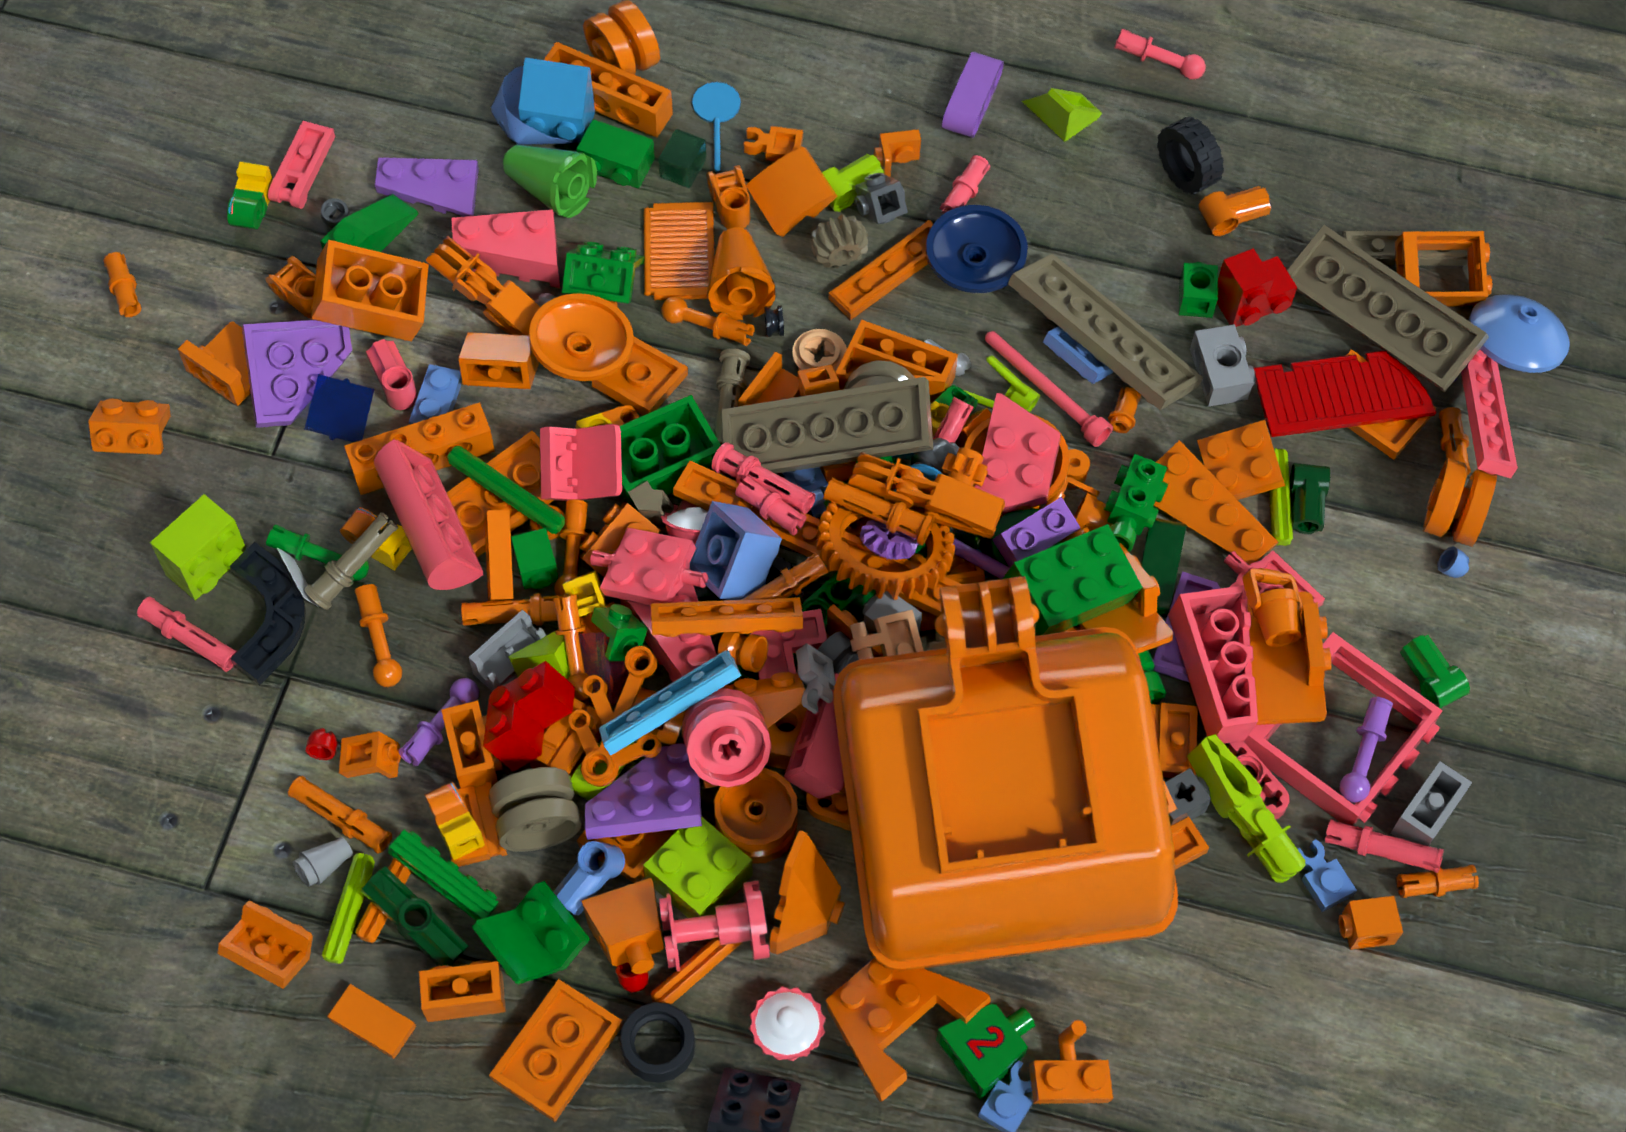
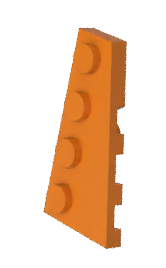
M1180 440L1156 462L1167 467L1163 481L1168 483L1166 492L1160 503L1156 501L1154 503V506L1186 524V526L1229 553L1235 551L1249 565L1260 561L1279 543Z

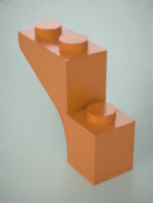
M778 672L773 674L771 678L761 680L743 678L737 680L732 685L725 686L726 689L739 690L753 698L762 711L767 728L800 705L803 693L805 692L803 682L799 678L798 673L793 674L791 672ZM702 779L705 789L717 787Z

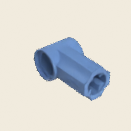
M597 841L588 842L581 847L578 853V862L553 891L565 908L572 914L580 915L584 910L582 900L594 897L608 879L617 877L622 872L625 865V857L619 847ZM602 852H604L605 862L603 866L599 868L598 857Z

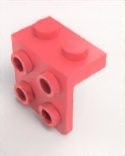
M606 424L579 429L550 426L540 428L541 499L562 501L572 499L588 500L614 497L621 494L622 463L621 429L619 425Z

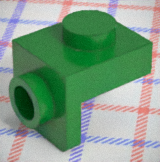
M613 604L611 607L594 608L591 621L610 638L605 657L609 661H625V656L630 649L636 646H643L648 627L632 614L631 609L619 604Z

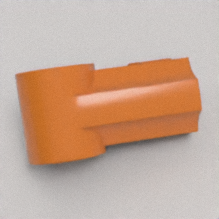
M1257 186L1231 195H1226L1222 191L1211 193L1200 201L1199 209L1214 236H1223L1233 231L1239 223L1269 215L1271 205L1265 187Z

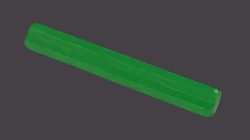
M455 446L449 452L447 458L450 465L543 528H546L550 533L557 534L564 527L566 522L562 514L463 447Z

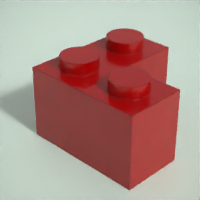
M1252 248L1223 260L1218 277L1217 305L1229 325L1235 324V327L1243 324L1251 325L1263 316L1273 312L1279 314L1286 311L1292 305L1297 286L1278 256L1262 262L1255 249Z
M547 661L534 668L526 669L518 678L508 684L498 686L492 691L488 699L483 747L513 772L542 755L544 729L573 712L575 686Z

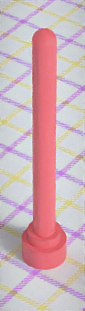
M989 331L985 335V341L1082 426L1081 431L1084 433V438L1091 445L1098 447L1110 436L1113 426L1103 417L1098 418L1096 415L1090 416L996 332Z

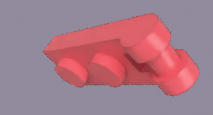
M302 121L270 185L268 199L277 203L282 201L290 202L292 207L299 209L305 206L307 194L335 139L334 129ZM288 183L295 184L293 190L286 188Z

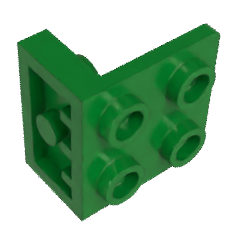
M584 241L583 245H577L576 248L567 252L562 293L589 294L608 301L631 303L635 268L644 263L645 257L637 255V249L618 246L616 250H605L602 243Z
M545 881L534 884L516 909L479 919L472 926L481 938L482 943L504 968L505 973L518 985L565 970L590 940Z

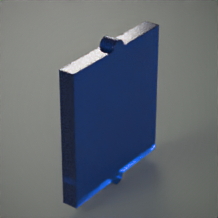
M318 374L304 429L327 435L331 440L338 438L353 443L362 440L375 389L350 383V380L347 378L339 380Z

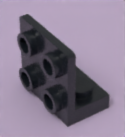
M724 1068L708 1121L707 1132H790L801 1084L743 1070Z

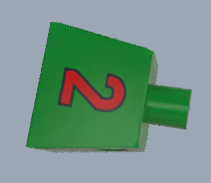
M993 1003L983 1007L967 1024L959 1018L938 1029L936 1041L981 1100L996 1086L999 1080L1001 1081L1011 1071L1017 1061H1021L1025 1057L1028 1047L1021 1036L1034 1028L1035 1022L1024 1007L1005 1017L999 1007Z

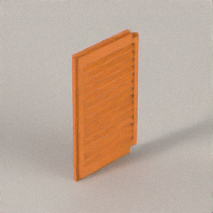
M713 202L654 203L653 208H644L645 296L654 295V300H666L670 297H680L683 300L708 299L707 290L714 262Z

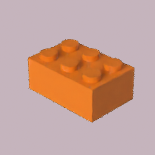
M328 240L317 259L311 319L412 342L424 324L429 264Z

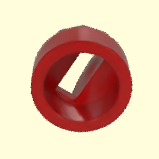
M325 728L316 729L310 734L305 751L312 758L330 760L335 756L337 738L332 731L325 733Z
M629 962L617 966V978L624 990L638 992L645 988L648 983V972L643 974L633 973Z

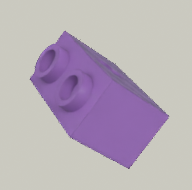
M1060 497L992 540L1008 567L1011 568L1014 562L1046 550L1081 527L1063 498Z

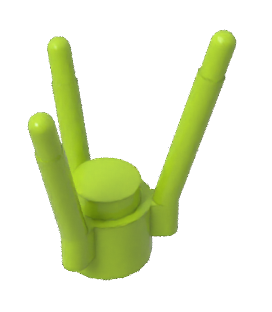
M988 356L986 358L987 363L1011 384L1005 396L1028 412H1031L1037 404L1040 394L1022 383L994 356ZM963 390L977 399L979 404L993 408L994 400Z

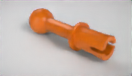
M670 297L662 304L661 313L666 321L670 323L687 321L713 330V337L716 339L724 337L748 346L751 339L746 338V335L752 337L754 335V325L734 320L724 312L715 317L688 308L687 303L680 297Z
M572 499L566 501V523L563 530L560 531V537L566 540L563 575L557 579L554 586L556 596L564 595L563 583L577 577L580 542L584 541L588 536V533L585 532L588 504L583 500Z
M374 584L363 585L355 589V594L362 618L359 624L361 627H368L377 660L373 668V677L380 686L392 687L401 680L402 668L396 660L391 658L383 623L388 621L389 618L386 613H383L377 586Z
M568 594L553 597L559 627L555 632L556 635H564L570 676L567 680L575 686L574 698L583 701L589 698L583 691V682L590 675L584 671L578 633L585 631V626L580 624L577 594H569L570 596ZM594 683L589 688L590 693L594 691Z

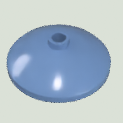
M1510 294L1487 297L1484 301H1480L1475 305L1469 316L1468 321L1486 332L1489 337L1480 350L1495 362L1510 369L1527 373L1550 371L1563 362L1569 351V336L1559 318L1547 307L1532 299Z

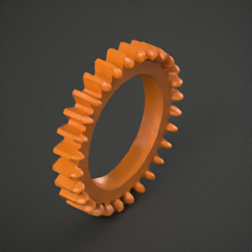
M833 502L829 503L826 511L822 513L816 534V539H818L816 548L821 550V560L828 561L827 570L829 572L838 570L836 578L838 581L850 578L848 587L850 589L863 585L864 595L875 589L879 599H882L885 591H888L893 600H897L899 592L902 591L908 599H911L914 590L921 595H925L927 586L932 589L937 588L938 581H944L947 572L950 571L955 553V545L953 544L954 534L950 532L949 526L933 523L925 541L927 559L924 564L909 571L885 572L868 567L856 560L842 543V535L845 529L854 521L866 516ZM915 506L909 508L920 514H924L925 508L921 509Z

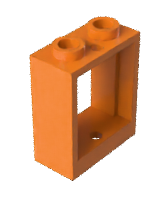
M1484 231L1402 232L1396 240V272L1418 288H1420L1418 250H1467L1470 292H1426L1445 306H1475L1491 294L1492 278L1491 275H1487L1486 263H1488L1490 258V246L1488 242H1485Z

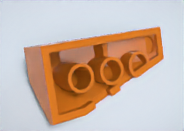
M800 830L784 865L779 890L781 897L774 915L775 919L781 921L779 928L773 927L770 936V952L776 955L826 935L831 922L839 923L845 907V902L840 901L841 886L808 834Z

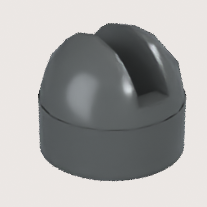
M328 199L322 204L321 219L330 228H334L343 218L348 216V207L340 199ZM337 210L341 212L335 220L331 219Z

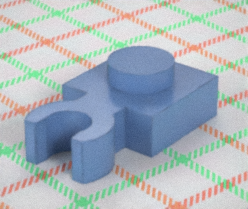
M1318 840L1312 841L1309 846L1315 855L1313 858L1306 857L1303 851L1298 848V851L1306 861L1303 869L1309 872L1303 876L1302 882L1322 912L1355 895L1357 890L1338 860L1334 859L1328 863L1325 861V850Z
M1017 1061L1011 1069L1009 1076L1010 1085L1008 1086L999 1080L978 1115L979 1118L1002 1132H1016L1033 1103V1100L1024 1095L1032 1091L1031 1080L1022 1081L1018 1076L1023 1065L1021 1061Z

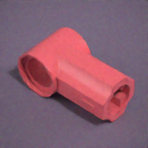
M382 339L374 342L371 348L366 351V355L385 392L388 405L395 410L401 411L411 408L416 403L418 397L412 372L406 367L394 341Z

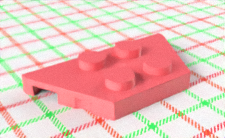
M996 393L982 454L984 457L982 464L987 466L988 473L982 487L975 485V488L1004 499L1005 507L1002 514L1017 511L1022 506L1033 507L1047 503L1061 433L1003 394Z

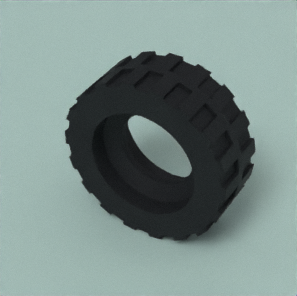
M1192 116L1184 117L1163 128L1160 131L1161 133L1158 134L1157 148L1162 166L1171 181L1179 189L1181 188L1183 192L1196 194L1221 180V175L1224 173V160L1221 155L1220 146H1218L1216 138L1211 134L1209 128L1203 125L1202 121L1194 119Z

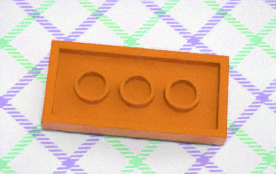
M533 430L486 463L547 505L554 501L541 499L540 438ZM467 477L447 492L476 557L486 552L484 514L487 510H509L510 533L530 519L470 477Z

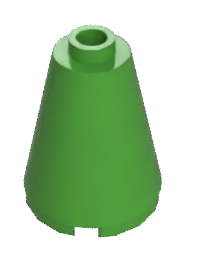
M515 145L505 153L503 158L505 174L550 210L553 209V212L559 216L572 218L579 214L590 200L586 197L589 187L595 189L597 182L596 164L585 153Z

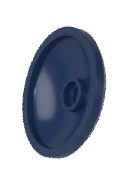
M966 205L946 212L932 225L926 242L927 260L936 276L947 285L969 293H987L1009 285L1012 274L1024 268L1028 252L1026 236L1020 225L1003 211L984 205ZM972 260H977V261H979V263H974V262H971V261H972Z

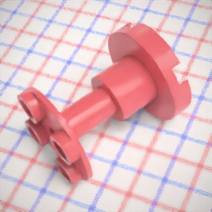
M759 881L743 882L744 902L715 906L716 914L674 920L670 893L666 894V898H660L663 931L671 930L672 935L664 937L668 968L676 967V971H680L678 943L719 938L720 945L750 941L754 960L769 958V944L766 943L765 939L767 927L761 890H759Z

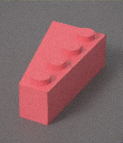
M683 585L676 593L672 603L699 602L694 586ZM620 599L621 605L631 609L632 614L648 627L644 641L652 649L659 664H662L667 670L672 682L717 656L711 636L699 633L680 634L676 637L652 635L651 605Z
M1244 585L1180 594L1168 616L1206 735L1216 734L1224 744L1245 741L1257 724L1258 716L1255 677H1252L1251 664L1254 659L1253 646H1250L1249 637L1251 617L1247 608V596Z

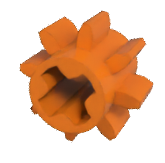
M959 448L956 455L947 453L942 466L943 474L970 486L975 484L979 487H982L988 471L987 466L982 464L984 457L980 453L968 448Z

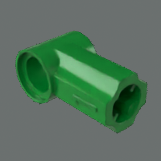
M1422 634L1402 647L1400 654L1420 681L1422 696L1438 708H1442L1470 693L1469 682L1465 674L1457 666L1449 665L1429 635L1423 636Z

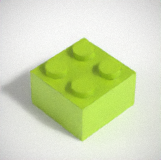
M205 494L150 542L165 575L195 601L202 594L210 592L216 586L218 580L230 570L229 566L246 550L235 520Z
M702 816V826L678 829L643 865L645 879L652 878L654 889L666 898V894L670 893L671 904L688 918L716 914L715 906L725 905L743 886V882H747L753 875L752 859Z

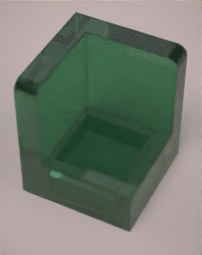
M676 129L659 156L660 178L690 189L707 158L706 140Z

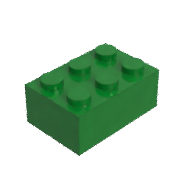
M692 395L620 426L622 492L620 497L623 503L626 502L634 509H637L628 492L646 481L654 490H663L666 495L673 493V487L689 461L712 470L713 457L721 445Z
M1109 524L1014 562L1002 578L1008 579L1025 576L1031 603L1039 610V619L1034 624L1035 636L1060 633L1130 603L1143 588Z

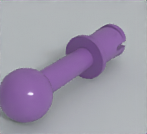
M468 678L456 680L450 688V699L441 709L477 701L479 697L477 684ZM441 709L429 723L426 721L418 723L416 733L399 750V754L404 761L409 764L412 763L413 766H418L435 744H441L443 736L440 732L445 727Z
M1370 698L1363 724L1358 726L1356 730L1362 736V740L1352 772L1345 775L1340 782L1339 789L1341 795L1353 803L1360 802L1369 795L1370 783L1366 776L1377 741L1382 742L1387 738L1385 729L1393 703L1385 698Z

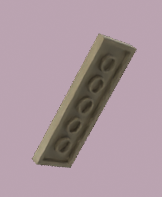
M1325 225L1322 226L1287 270L1297 286L1296 291L1382 350L1387 351L1392 357L1443 392L1449 388L1489 338L1486 332Z
M1053 253L1012 274L1008 284L1022 298L1032 303L1046 318L1056 323L1073 340L1080 343L1098 361L1104 363L1123 382L1133 387L1145 397L1148 403L1154 405L1159 410L1164 409L1199 387L1204 377Z
M925 377L722 409L723 444L728 442L734 446V450L743 455L757 457L762 467L775 474L858 461L861 452L881 458L933 450L929 381ZM725 473V476H726V477H728V478H730V479H732V480H736L735 478H733V477H731V476H729L728 474Z

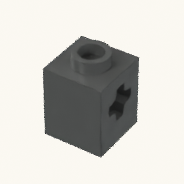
M1190 768L1165 782L1177 807V810L1169 813L1171 826L1187 817L1193 820L1206 812L1211 801L1209 787L1201 777H1196Z

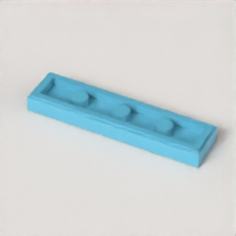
M723 651L601 726L599 732L608 753L613 755L740 677L739 669L729 651Z

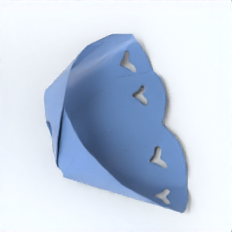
M524 66L514 68L504 78L491 109L496 121L512 142L515 141L517 145L571 144L581 142L547 136L521 122L518 109Z

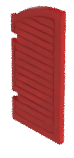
M1387 351L1366 353V362L1360 363L1355 354L1294 362L1290 364L1292 371L1283 372L1281 364L1254 368L1255 383L1270 437L1435 416L1436 410L1420 381L1408 368L1390 356Z

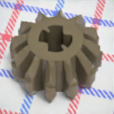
M842 214L835 219L830 217L829 221L819 223L818 229L811 232L813 254L817 257L818 262L823 263L824 267L834 265L837 269L841 265H850V262L860 260L861 255L868 251L867 244L869 242L866 228L855 216L845 217Z

